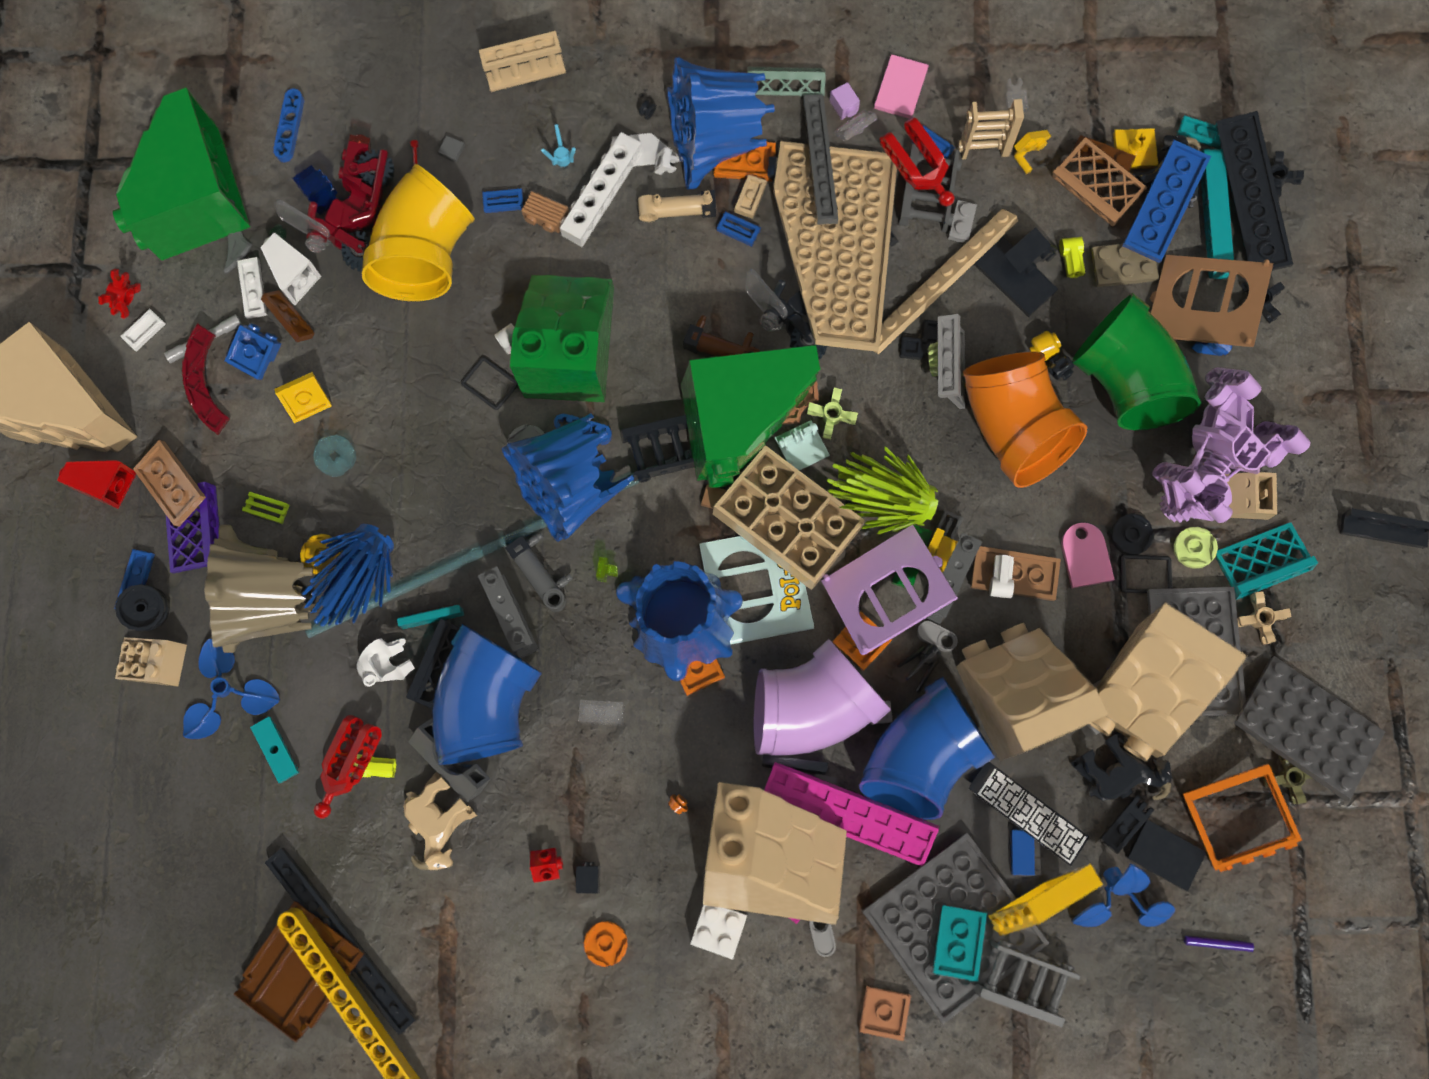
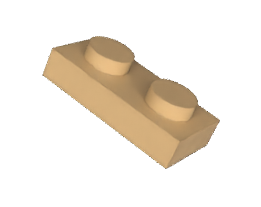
M748 174L735 206V213L754 218L767 185L766 180Z

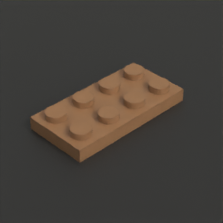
M158 440L133 468L174 526L180 527L206 498L165 441Z
M979 547L974 558L970 588L989 591L990 581L993 577L995 556L1009 555L1014 557L1012 580H1014L1013 595L1049 601L1056 600L1061 559Z

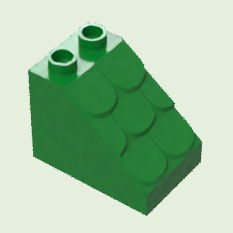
M187 87L164 95L161 104L153 115L149 129L143 131L132 163L125 170L119 184L116 196L120 208L113 210V217L121 232L125 234L131 231L137 246L142 251L150 249L161 261L224 238L228 234L240 232L251 227L218 126ZM229 199H231V200H233V201L235 202V206L233 205V203H232L231 201H229Z
M556 275L531 276L515 328L513 329L510 368L524 398L605 402L614 298L612 279Z
M816 345L689 361L681 384L694 459L696 481L708 479L710 488L725 487L734 483L733 476L738 475L763 449L765 442L782 427V423L787 419L790 412L802 402L809 393V389L817 381L820 364Z

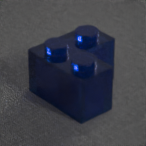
M312 165L292 178L307 200L317 203V213L319 215L327 211L332 201L337 199L335 195L338 193L332 186L331 181L320 169L315 170Z

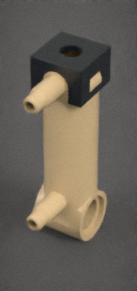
M715 190L701 191L700 195L660 197L659 194L643 195L638 198L639 219L644 222H652L663 217L702 215L703 218L716 217Z

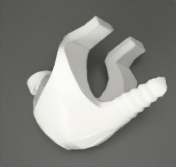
M380 638L370 643L357 659V671L364 685L372 686L376 682L404 680L405 676L415 669L410 659L397 667L393 666L389 661L390 657L404 650L402 646L405 644L406 639L399 638L386 643Z

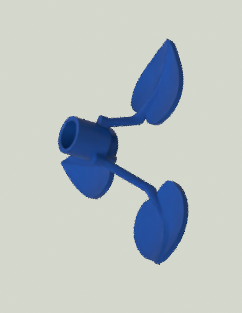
M208 639L201 649L198 665L200 672L206 678L217 676L210 685L211 691L214 693L212 695V707L210 709L206 704L198 703L188 708L183 719V737L187 739H202L217 731L221 723V717L213 711L216 708L218 697H226L230 692L243 696L241 700L242 708L249 714L260 715L279 703V695L269 683L258 679L248 681L245 684L244 692L231 688L229 682L222 678V673H227L233 668L235 663L234 654L224 653L222 646L213 647L212 639Z
M1130 863L1123 874L1118 867L1109 868L1103 873L1107 886L1104 887L1107 899L1106 904H1093L1071 921L1073 924L1084 927H1096L1105 923L1112 915L1109 910L1111 908L1110 892L1116 895L1128 894L1139 910L1144 913L1138 918V921L1146 927H1154L1166 922L1175 913V908L1173 904L1165 901L1155 903L1148 909L1143 908L1133 893L1143 891L1149 885L1150 879L1142 869Z

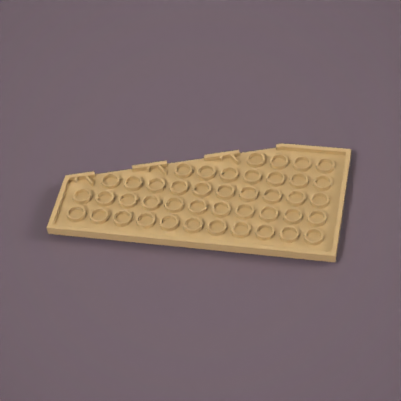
M780 141L774 195L815 345L879 352L897 167L887 153L830 147L838 224H817L808 144Z

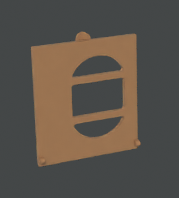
M1166 255L1157 291H1154L1150 296V300L1153 303L1151 314L1165 327L1173 339L1253 347L1273 263H1270L1269 260H1264L1263 263ZM1193 270L1185 307L1181 308L1173 299V287L1182 275ZM1202 270L1229 273L1220 312L1191 310ZM1239 274L1246 280L1249 286V294L1239 308L1232 312H1227L1235 278Z

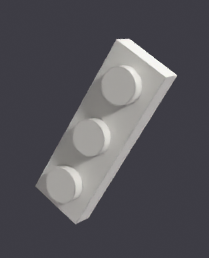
M254 257L237 261L245 317L250 319L266 316V305L261 300L264 289L260 260Z

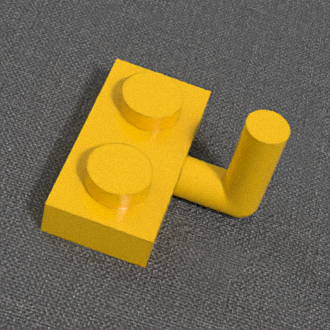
M1047 130L1027 132L1014 146L1017 150L1014 158L1026 174L1030 173L1033 169L1024 158V155L1032 150L1039 151L1047 145L1046 141L1051 137Z

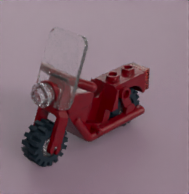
M350 134L347 149L344 148L342 160L345 161L344 167L340 166L339 178L342 179L343 187L351 193L348 199L345 201L334 199L325 216V221L315 218L317 203L314 201L309 203L307 215L280 199L275 201V207L278 216L282 220L307 234L305 245L310 251L319 253L325 250L326 246H329L332 242L335 247L342 251L345 264L347 266L350 265L352 270L357 268V271H361L363 254L369 246L371 235L367 236L366 232L360 235L359 231L374 227L381 208L384 186H389V181H393L394 165L391 157L388 158L386 150H378V154L375 153V150H371L370 138L361 134Z

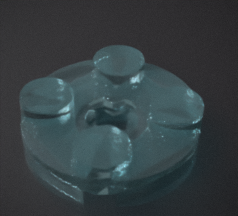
M332 435L323 437L318 441L313 453V459L316 467L325 475L339 477L354 466L356 451L347 439L342 436ZM336 451L340 456L336 457L335 461H332L330 455Z

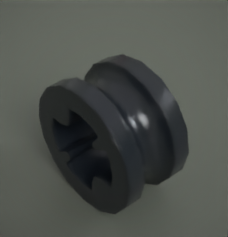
M648 99L643 102L639 109V115L645 116L646 120L653 116L657 107L654 103L650 104L651 102Z

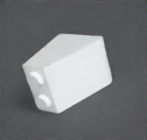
M273 233L263 242L261 250L281 291L295 306L320 279L321 275L310 260L277 234Z

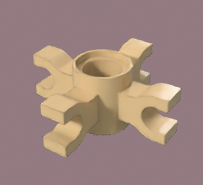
M1256 592L1250 595L1254 612L1250 616L1238 617V627L1252 625L1254 628L1259 629L1262 645L1270 644L1276 641L1271 625L1275 621L1291 617L1290 609L1273 611L1265 605L1264 592ZM1260 613L1266 617L1265 623L1260 620Z

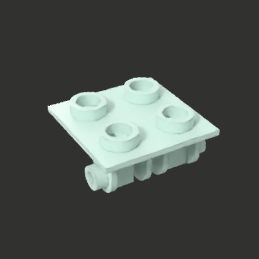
M811 420L775 437L786 461L799 471L830 456L817 432V425Z

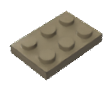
M1123 244L1097 246L1091 249L1097 287L1154 282L1159 279L1156 261L1123 247Z

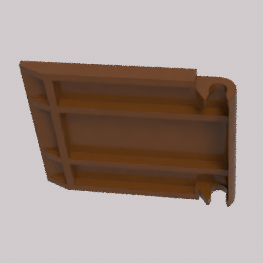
M294 901L289 909L297 908L304 913L349 977L364 955V952L298 902ZM288 915V917H287L288 922H289L291 925H294V924H295L294 918H293L292 916ZM278 924L242 975L245 979L239 984L241 985L240 989L233 993L235 997L295 1043L301 1039L309 1027L311 1029L315 1027L331 1003L285 938ZM300 934L301 941L307 943V937L304 934ZM313 952V958L316 961H320V955ZM326 971L327 978L333 980V974L330 971Z

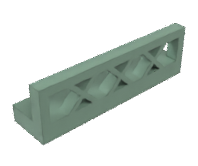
M747 67V73H764L765 79H769L767 82L761 80L764 85L755 95L825 96V68ZM774 79H779L784 84L779 90H773L769 86ZM793 80H799L803 86L799 90H792L788 84ZM812 80H821V91H812L808 84Z

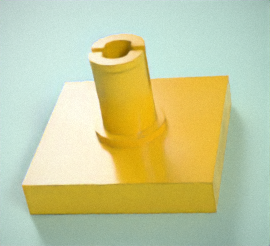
M1155 129L1114 131V148L1136 156L1131 169H1153L1158 166Z
M313 372L274 389L275 394L294 423L332 406Z

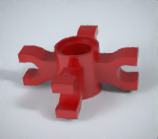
M115 268L110 271L113 282L109 283L105 294L99 296V304L109 303L111 315H116L120 311L121 318L125 319L129 316L127 305L132 302L134 294L141 291V284L130 285V280H128L129 273L124 272L120 277L119 269Z

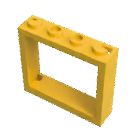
M1089 864L1047 880L989 915V918L994 925L993 929L1002 936L1040 924L1103 884L1092 865Z

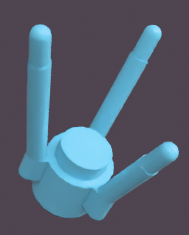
M555 124L559 148L555 150L554 157L544 148L541 151L552 161L553 165L557 164L565 167L570 162H574L573 157L576 148L573 147L569 153L568 149L563 147L559 127Z

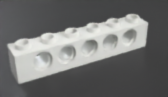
M622 132L617 138L613 139L609 152L602 156L600 166L592 172L588 185L583 186L579 199L572 203L567 218L564 217L560 223L562 237L581 247L584 246L642 154L641 142ZM619 155H623V156H624V157L621 158V159L616 158V157L619 156ZM608 171H614L611 175L606 174ZM598 187H604L603 190H596ZM588 203H594L591 207L586 206ZM577 219H584L581 223L575 222Z

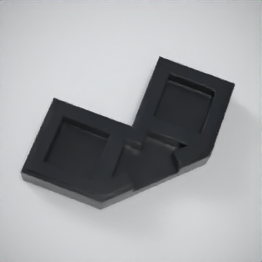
M924 320L922 338L902 336L900 358L921 360L929 353L928 348L930 344L938 342V321Z

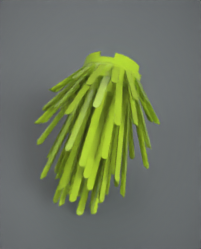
M884 446L885 451L894 460L889 459L887 456H884V459L903 476L863 454L861 457L855 453H850L852 457L871 466L872 470L849 460H846V464L864 472L838 464L832 465L833 468L838 469V477L846 481L827 479V482L850 493L829 489L828 492L833 493L835 498L861 503V505L847 503L839 508L874 512L856 513L860 517H878V520L866 521L864 523L866 525L862 526L861 529L897 524L879 530L877 534L891 530L895 532L912 524L924 526V522L927 519L931 520L935 514L938 500L935 499V492H938L935 486L927 483L909 455L907 459L910 464L906 462L905 465L898 456L896 457Z

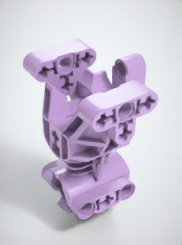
M1217 367L1207 373L1205 381L1211 388L1206 393L1205 399L1209 404L1204 410L1202 423L1195 425L1193 428L1192 442L1196 455L1192 464L1186 467L1162 462L1154 468L1152 475L1163 486L1165 493L1161 497L1163 501L1160 503L1162 507L1160 510L1169 520L1171 519L1173 522L1177 520L1179 523L1183 519L1187 522L1190 518L1208 521L1215 520L1217 523L1227 521L1233 513L1229 507L1232 502V493L1227 483L1232 476L1239 471L1258 474L1260 468L1265 465L1269 468L1278 465L1287 453L1301 454L1309 448L1310 440L1297 426L1280 425L1275 422L1264 421L1257 425L1253 431L1254 407L1248 400L1256 397L1262 387L1248 371Z

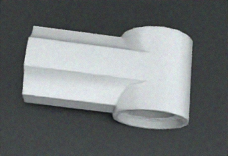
M512 323L494 334L507 354H511L512 335L515 328Z
M1009 555L995 556L989 596L1012 598L1014 591V580H1012L1014 557Z

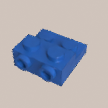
M255 324L240 325L225 358V362L257 380H262L269 362H274L281 343L277 341V336L271 333H261V328Z

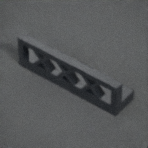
M1352 508L1342 514L1340 534L1425 549L1428 547L1429 522Z

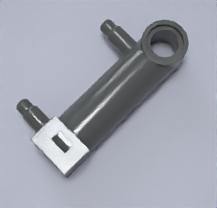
M541 533L532 536L527 541L523 536L519 537L506 546L505 549L546 607L552 612L562 611L566 606V598L560 589L573 579L572 576L568 574L557 582L552 579L531 549L532 546L543 538ZM553 596L560 597V601L556 605L550 604V599Z

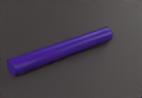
M1185 936L1184 939L1185 945L1254 951V944L1250 942Z

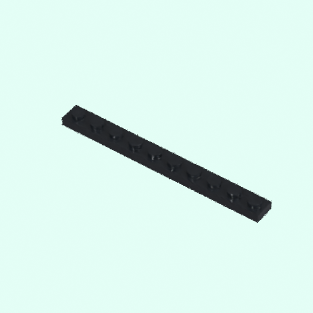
M279 849L265 864L294 901L298 902L364 952L351 975L398 1036L401 1035L418 1018L286 849Z

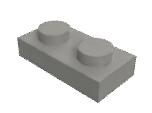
M957 201L948 237L949 240L962 243L969 241L977 204Z

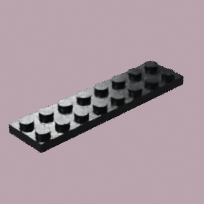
M1258 111L1216 121V128L1226 164L1227 176L1247 261L1264 263V260H1269L1270 263H1273L1272 271L1293 266Z

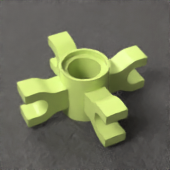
M834 388L831 402L825 406L809 403L807 415L823 417L826 423L823 438L831 440L834 425L838 424L839 421L855 425L858 415L856 412L842 410L839 404L842 389ZM833 410L836 411L838 415L836 417H830L827 414V412Z

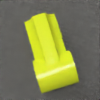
M1083 238L1060 239L1059 250L1061 257H1064L1067 277L1078 278L1085 274L1082 255L1084 252Z
M358 754L357 759H359L362 755ZM372 756L363 777H394L397 767L396 759Z

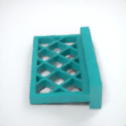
M1291 522L1218 550L1215 557L1231 587H1234L1235 600L1312 571L1318 564L1315 556H1310ZM1282 531H1289L1292 536L1290 542L1279 538ZM1266 538L1274 541L1272 549L1260 546L1261 540ZM1277 543L1288 546L1286 555L1274 551ZM1249 546L1254 548L1253 556L1242 554V547ZM1291 549L1299 550L1303 557L1300 559L1290 557ZM1258 550L1270 554L1267 562L1255 558ZM1229 553L1236 556L1234 563L1225 562L1222 555ZM1273 555L1284 559L1282 566L1278 567L1270 564ZM1239 557L1251 561L1248 570L1236 566ZM1253 563L1264 566V572L1261 574L1252 572ZM1234 570L1246 574L1244 581L1238 583L1233 577Z

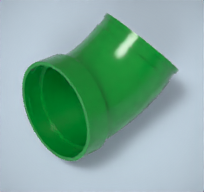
M1134 293L1124 298L1102 320L1078 349L1071 362L1087 376L1094 375L1105 388L1111 399L1114 412L1117 415L1116 420L1119 427L1127 430H1148L1163 427L1190 416L1198 410L1201 401L1197 394L1198 390L1192 371L1178 344L1165 327L1149 312L1150 306Z

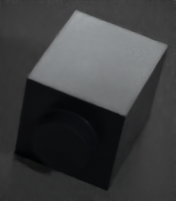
M582 862V866H576V894L600 893V866H595V862Z

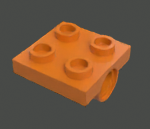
M859 612L865 623L878 627L863 612ZM845 627L832 643L864 671L892 639L869 653L861 655L847 627Z

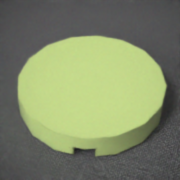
M1189 527L1176 537L1173 545L1174 554L1178 561L1186 567L1193 569L1203 568L1209 565L1216 557L1218 551L1217 540L1207 529Z

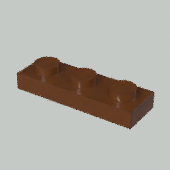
M1079 136L1072 152L1082 142L1085 136ZM1087 138L1125 170L1130 171L1136 158L1135 155ZM1086 144L1080 150V158L1092 156V149ZM1104 159L1095 160V165L1108 169L1107 162Z
M280 290L263 294L261 298L263 303L296 342L313 338L314 331Z

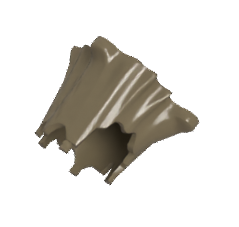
M220 525L219 539H214V544H210L207 562L208 572L205 581V598L210 606V627L213 647L222 646L224 653H234L241 642L249 639L312 629V623H301L300 619H309L308 612H311L315 604L304 608L306 603L302 602L306 600V596L302 595L303 586L293 585V583L304 576H313V567H304L303 563L289 562L288 558L277 557L276 550L253 547L239 540L231 525Z

